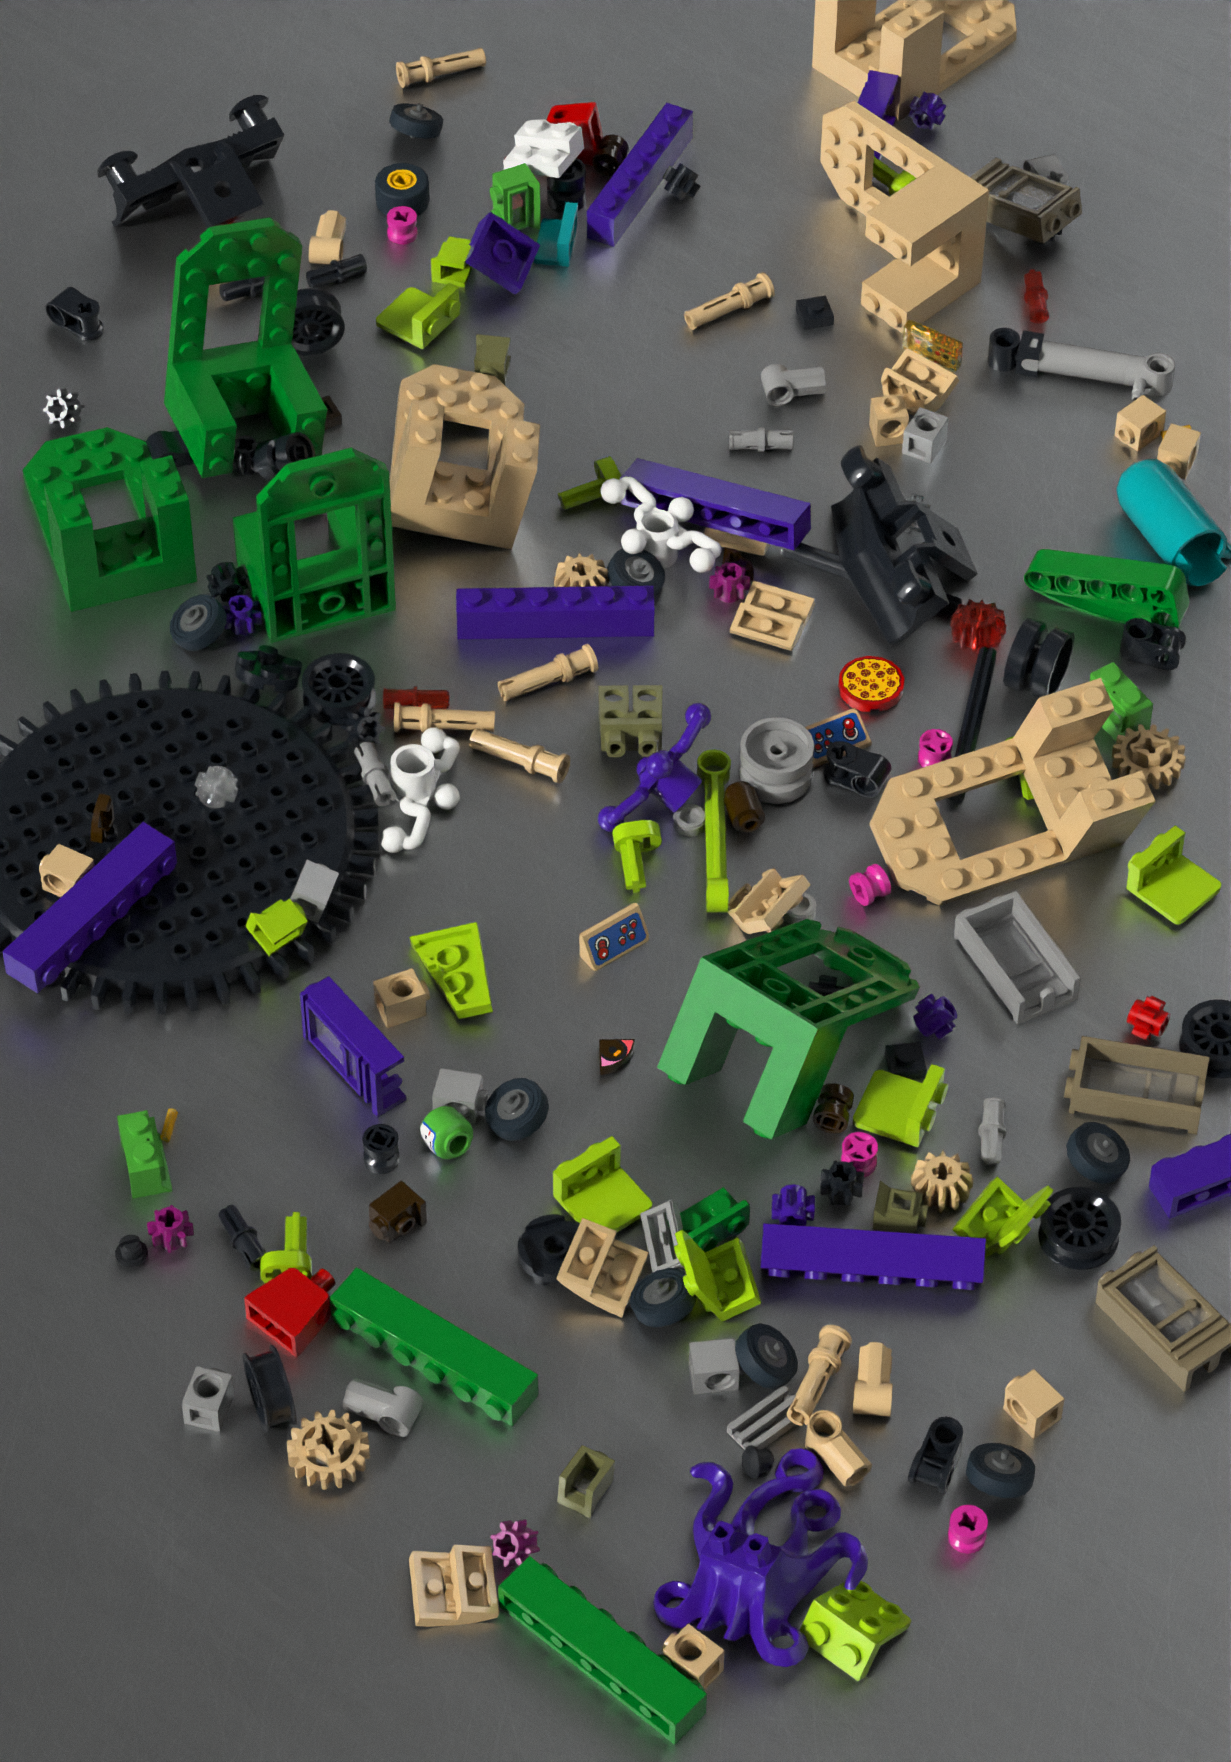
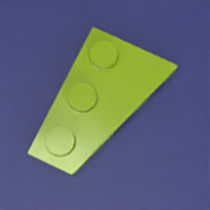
M477 922L409 937L412 947L458 1019L493 1012Z

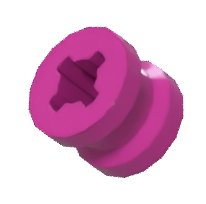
M398 206L387 213V224L389 226L387 234L389 240L393 243L405 245L415 241L417 238V214L412 208Z
M931 729L921 735L918 762L922 767L952 758L953 739L950 734L940 729Z
M878 864L868 866L864 873L856 872L849 877L851 891L856 900L863 906L872 904L878 896L885 897L891 893L889 878Z
M855 1132L845 1137L842 1143L841 1161L853 1162L856 1172H864V1177L871 1175L875 1171L878 1154L876 1139L865 1132Z
M962 1505L954 1509L950 1516L948 1531L949 1544L953 1549L965 1554L976 1553L982 1549L986 1541L988 1526L987 1515L984 1511L974 1505ZM965 1524L974 1526V1529L967 1528Z

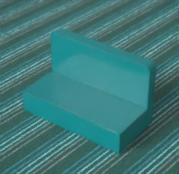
M566 202L562 220L542 219L537 239L540 247L534 259L535 264L570 266L578 228V203Z

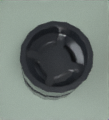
M576 158L560 178L547 177V202L549 207L558 213H564L566 202L578 203V211L586 203V167L582 160Z
M296 432L259 443L255 450L254 461L259 474L264 479L271 481L286 464L315 457V451L310 439L305 434Z

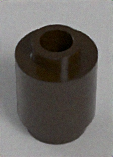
M745 781L732 783L726 788L724 803L734 829L740 832H753L757 830L765 820V813L756 789Z

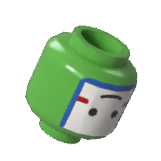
M441 1106L429 1112L423 1119L420 1127V1136L425 1145L435 1155L442 1159H453L463 1155L469 1149L473 1139V1128L470 1122L458 1110L451 1106Z

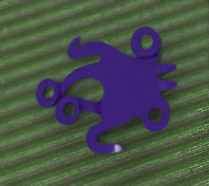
M798 1448L791 1449L783 1455L775 1469L776 1479L767 1481L755 1489L743 1502L733 1517L731 1524L721 1520L717 1522L721 1510L733 1491V1480L730 1473L723 1466L714 1462L698 1463L691 1467L690 1473L692 1477L708 1480L712 1485L711 1493L698 1510L693 1522L694 1541L700 1560L699 1567L692 1585L681 1581H671L658 1588L653 1601L656 1616L665 1625L680 1629L684 1628L688 1623L691 1625L697 1618L702 1619L696 1628L703 1631H711L721 1625H726L728 1627L724 1634V1639L736 1641L742 1636L750 1634L759 1655L764 1661L781 1667L796 1665L805 1658L809 1646L807 1637L788 1622L790 1613L813 1590L834 1564L844 1557L850 1558L852 1562L844 1587L847 1590L856 1589L868 1568L866 1550L857 1537L847 1532H839L826 1540L812 1554L808 1553L807 1532L828 1530L836 1525L841 1516V1506L832 1494L822 1489L811 1490L818 1486L824 1474L822 1464L814 1453ZM795 1465H801L808 1469L803 1474L787 1476L786 1474L787 1470ZM788 1490L803 1492L796 1497L790 1512L792 1531L782 1546L772 1545L769 1543L768 1537L754 1533L757 1516L768 1501ZM812 1506H821L826 1509V1515L818 1519L808 1518L804 1512ZM677 1597L684 1598L679 1606L675 1608L666 1607L671 1599ZM780 1636H788L793 1639L794 1644L787 1649L775 1647L772 1641Z

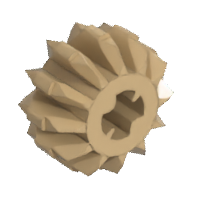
M580 552L576 558L566 556L564 562L558 563L554 577L555 587L608 586L609 583L608 569L605 568L603 560H595L593 554L588 557H582Z
M942 1150L938 1157L928 1152L925 1160L917 1161L915 1170L911 1175V1185L914 1192L923 1193L922 1200H924V1205H928V1208L933 1205L938 1206L939 1212L942 1213L946 1206L956 1211L959 1202H967L970 1190L973 1188L972 1174H970L968 1162H960L958 1153L952 1157H947L945 1151Z

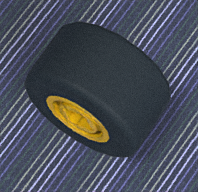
M395 163L384 167L375 179V195L378 209L387 215L389 210L394 207L406 206L412 208L417 216L427 209L430 202L428 175L422 168L409 163Z

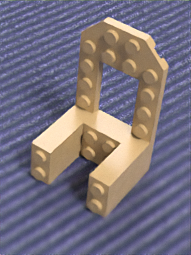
M815 0L812 68L860 97L863 87H865V82L868 80L869 70L898 75V82L893 92L894 100L891 105H888L885 114L896 117V121L899 122L908 116L912 110L909 105L914 96L920 98L924 91L938 95L1016 41L1015 7L1008 0H898L876 15V0ZM945 21L968 37L941 55L943 22Z
M855 101L825 113L822 117L820 162L840 199L866 216L865 236L896 258L862 282L861 305L887 322L889 326L907 335L913 330L915 325H921L981 283L989 190ZM874 151H877L917 179L889 197L872 185Z
M433 364L401 380L398 392L390 473L392 527L512 550L537 472L540 424L523 421L525 404L496 376ZM443 420L489 429L486 470L438 461L441 452Z
M1101 678L1038 698L1012 739L889 779L869 825L895 886L908 892L913 890L926 896V900L941 906L1122 845L1126 842L1156 801L1142 770L1112 780L1094 740V737L1114 710V706ZM1023 773L1048 831L960 860L936 802Z

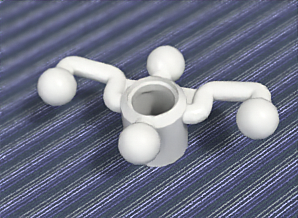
M623 477L619 480L613 478L606 480L602 484L601 496L608 503L615 504L621 502L625 497L626 490H629L642 502L634 512V518L637 521L636 529L627 530L622 535V548L627 553L637 554L645 549L660 561L663 569H666L676 562L678 550H682L694 543L701 548H697L691 553L689 559L691 567L700 573L709 572L714 567L715 559L720 556L722 551L721 545L699 531H686L678 525V522L688 521L693 515L694 507L688 498L678 497L673 499L668 511L656 508L657 503L654 496L633 477Z
M437 727L424 731L421 736L422 745L409 744L395 750L391 756V772H389L388 779L396 793L395 799L400 802L401 810L405 814L417 817L411 836H407L403 829L397 826L388 827L382 832L380 838L381 845L390 853H397L403 849L413 850L422 844L431 820V813L427 808L430 800H433L437 807L443 810L452 809L459 803L460 794L454 785L447 783L441 784L436 788L440 773L446 772L452 767L460 750L458 741L446 736L444 731ZM445 750L440 760L434 758L433 753Z

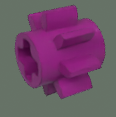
M724 563L720 567H715V575H711L709 579V588L714 589L715 599L719 598L723 602L733 603L739 599L743 600L745 590H750V577L745 576V567H740L735 563Z
M173 1205L160 1211L155 1210V1221L147 1222L148 1235L152 1236L153 1246L155 1248L161 1246L163 1249L168 1250V1253L181 1247L186 1248V1236L194 1235L193 1223L189 1222L188 1211L181 1212L179 1209L174 1208Z
M526 1519L518 1520L514 1523L511 1520L501 1522L500 1528L502 1532L493 1534L490 1537L494 1540L492 1555L503 1559L504 1567L506 1568L516 1564L520 1566L530 1554L540 1552V1548L537 1546L538 1531H533L531 1528L526 1527Z

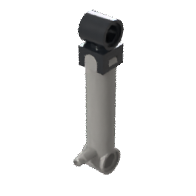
M1010 328L995 329L989 337L988 364L997 371L1007 372L1016 368V374L1037 377L1038 371L1132 386V401H1135L1144 393L1154 397H1162L1169 394L1172 390L1175 361L1165 353H1153L1144 357L1046 341L1044 340L1045 334L1023 330L1020 341L1018 332Z

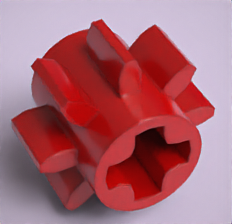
M1147 996L1145 1002L1137 999L1127 1017V1023L1134 1026L1131 1034L1146 1041L1147 1039L1151 1040L1152 1035L1161 1037L1171 1017L1170 1013L1163 1010L1166 1002L1154 996Z

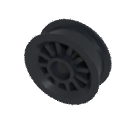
M300 289L297 292L292 345L297 354L301 356L324 353L338 344L345 331L340 303L333 294L323 289Z
M333 653L319 657L307 666L302 675L303 704L311 709V716L319 722H328L331 725H346L349 719L346 714L347 712L359 714L360 706L367 707L369 713L373 709L376 701L374 672L366 661L351 654Z
M1215 999L1201 1002L1192 1007L1183 1019L1179 1050L1183 1053L1209 1057L1207 1077L1218 1079L1231 1078V1001Z
M1086 1187L1066 1188L1053 1194L1048 1199L1051 1203L1050 1206L1040 1216L1041 1223L1038 1238L1044 1253L1055 1263L1074 1270L1093 1269L1109 1261L1117 1250L1121 1230V1215L1115 1203L1105 1194Z
M271 1344L270 1351L251 1357L246 1352L243 1353V1365L250 1395L265 1433H269L270 1426L286 1421H291L293 1425H296L297 1417L291 1388L276 1347Z

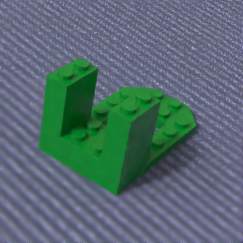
M271 217L209 227L200 235L201 241L189 251L186 248L176 257L164 404L202 478L232 473L237 429L233 418L266 412L278 437L296 432L303 433L310 439L314 447L315 457L320 456L323 449L327 408L292 345L303 245L297 236L285 231ZM264 276L258 340L203 350L209 285Z
M106 427L45 441L22 470L24 482L71 612L197 582L189 498L172 455L152 459L146 441ZM125 479L139 519L93 530V523L80 489Z
M351 447L288 463L256 496L257 511L232 517L236 563L238 567L242 566L247 575L246 583L253 602L259 601L262 623L271 643L396 610L389 471L384 462ZM327 512L329 540L334 550L297 560L294 521Z
M809 919L705 955L699 961L657 1068L668 1074V1078L677 1084L687 1085L722 1070L738 1029L747 1031L755 1036V1040L759 1044L773 1047L743 1122L752 1127L753 1131L763 1138L771 1140L807 1124L847 1027L916 998L920 986L916 980L909 978L911 969L908 963L851 929L838 926L836 932L820 929L822 926L820 922ZM814 954L822 959L824 965L828 968L842 971L850 976L855 984L823 997L777 967Z

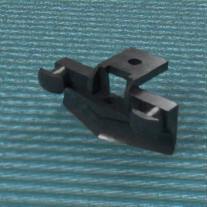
M253 95L239 101L229 113V121L237 120L243 130L242 132L238 131L237 134L233 133L232 136L228 135L227 138L186 148L156 168H152L151 171L146 170L145 174L142 173L137 176L131 164L138 158V154L133 151H121L105 159L97 172L99 178L106 176L114 190L113 197L117 216L112 221L113 226H118L140 205L147 211L170 201L172 195L184 190L187 191L207 228L228 224L262 209L264 203L244 168L249 167L252 161L273 159L283 140L284 133L275 117L268 120L262 109L268 103L269 98L264 95ZM200 166L201 170L194 173L191 167ZM224 186L229 190L230 196L226 198L219 197L215 193L214 188Z
M857 445L848 450L841 460L843 473L854 489L842 501L831 505L839 559L885 639L890 645H893L907 638L949 604L930 557L968 582L978 573L958 528L917 501H905L891 466L877 457L873 461L867 458L862 445ZM916 521L925 542L914 544L902 554L896 539Z

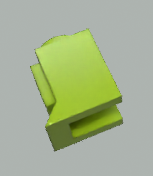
M449 236L447 242H443L438 256L431 259L432 282L451 283L459 287L466 286L473 268L465 262L471 249L469 245L471 240Z
M289 898L284 902L280 899L262 911L261 914L250 913L245 927L268 956L302 935L308 921L303 908L297 902H292Z

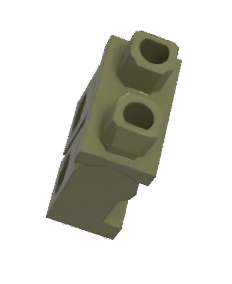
M628 685L598 686L601 751H606L608 757H622L625 751H639L642 757H649L653 753L662 750L663 685H633L632 711H629ZM610 695H618L623 699L613 702L605 698ZM642 695H652L656 699L643 701L639 697Z

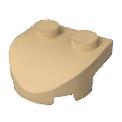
M908 348L905 349L892 369L885 368L881 378L883 395L902 394L909 415H915L919 407L936 412L959 382L956 374Z
M775 868L763 872V878L757 885L755 884L752 887L746 883L734 894L728 903L730 909L728 913L740 929L747 934L774 931L783 923L782 917L787 911L800 904L803 900L802 894L811 885L803 874L782 878Z

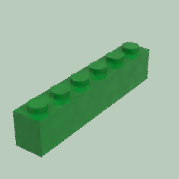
M357 1267L330 1296L331 1318L340 1328L352 1330L362 1336L370 1346L374 1348L380 1347L392 1354L400 1364L414 1367L422 1372L432 1383L442 1384L452 1390L462 1401L472 1402L484 1409L486 1414L494 1420H502L513 1427L539 1395L537 1373Z
M529 1556L498 1586L500 1608L674 1745L706 1714L707 1693L697 1680L691 1677L687 1679L676 1670L674 1664L666 1656L655 1654L646 1647L645 1642L638 1634L633 1631L627 1632L619 1626L607 1610L603 1608L598 1609L587 1601L586 1596L579 1588L573 1585L569 1587L546 1563L540 1564Z

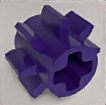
M924 91L920 98L914 96L909 105L912 110L908 116L912 117L913 123L922 129L928 128L932 130L935 124L941 125L946 116L943 113L946 105L934 93H926Z
M248 595L230 597L228 606H223L227 614L224 629L231 628V631L236 635L253 633L255 624H262L259 601L253 602Z
M930 994L915 1006L918 1013L913 1016L915 1025L924 1036L930 1037L935 1033L938 1040L951 1033L952 1029L956 1027L953 1022L958 1017L956 1009L945 996H941L936 1000L934 995Z
M795 1184L786 1185L780 1190V1195H772L771 1218L779 1219V1224L806 1226L807 1220L814 1221L815 1196H807V1190L803 1186Z

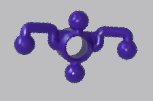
M694 703L687 708L685 719L688 726L679 741L669 751L660 750L639 761L636 771L639 776L640 785L632 795L617 807L609 805L600 810L598 823L603 830L613 832L617 825L624 823V818L648 799L650 793L673 813L694 793L702 779L679 759L688 752L700 730L707 727L711 721V711L705 704Z

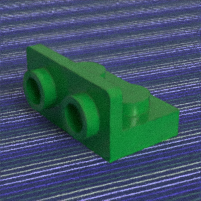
M723 1187L680 1213L683 1230L704 1252L710 1251L729 1236H736L746 1229L750 1222V1204L746 1200L737 1203Z

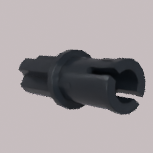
M362 254L340 261L334 259L331 260L329 265L308 271L306 273V280L309 287L312 288L335 281L339 284L343 282V279L366 273L367 264Z
M264 276L220 284L219 293L222 300L230 301L248 295L251 298L256 297V293L263 292Z
M228 1205L220 1210L218 1216L231 1236L230 1245L234 1249H238L251 1271H259L261 1258L267 1252L257 1238V1230L247 1225L236 1206Z

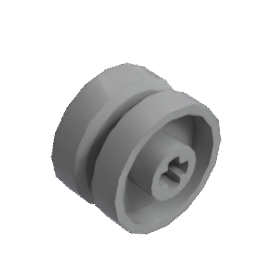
M764 718L751 724L742 734L740 743V781L748 782L754 787L761 802L781 804L792 802L803 796L811 786L815 744L811 733L802 724L789 718Z

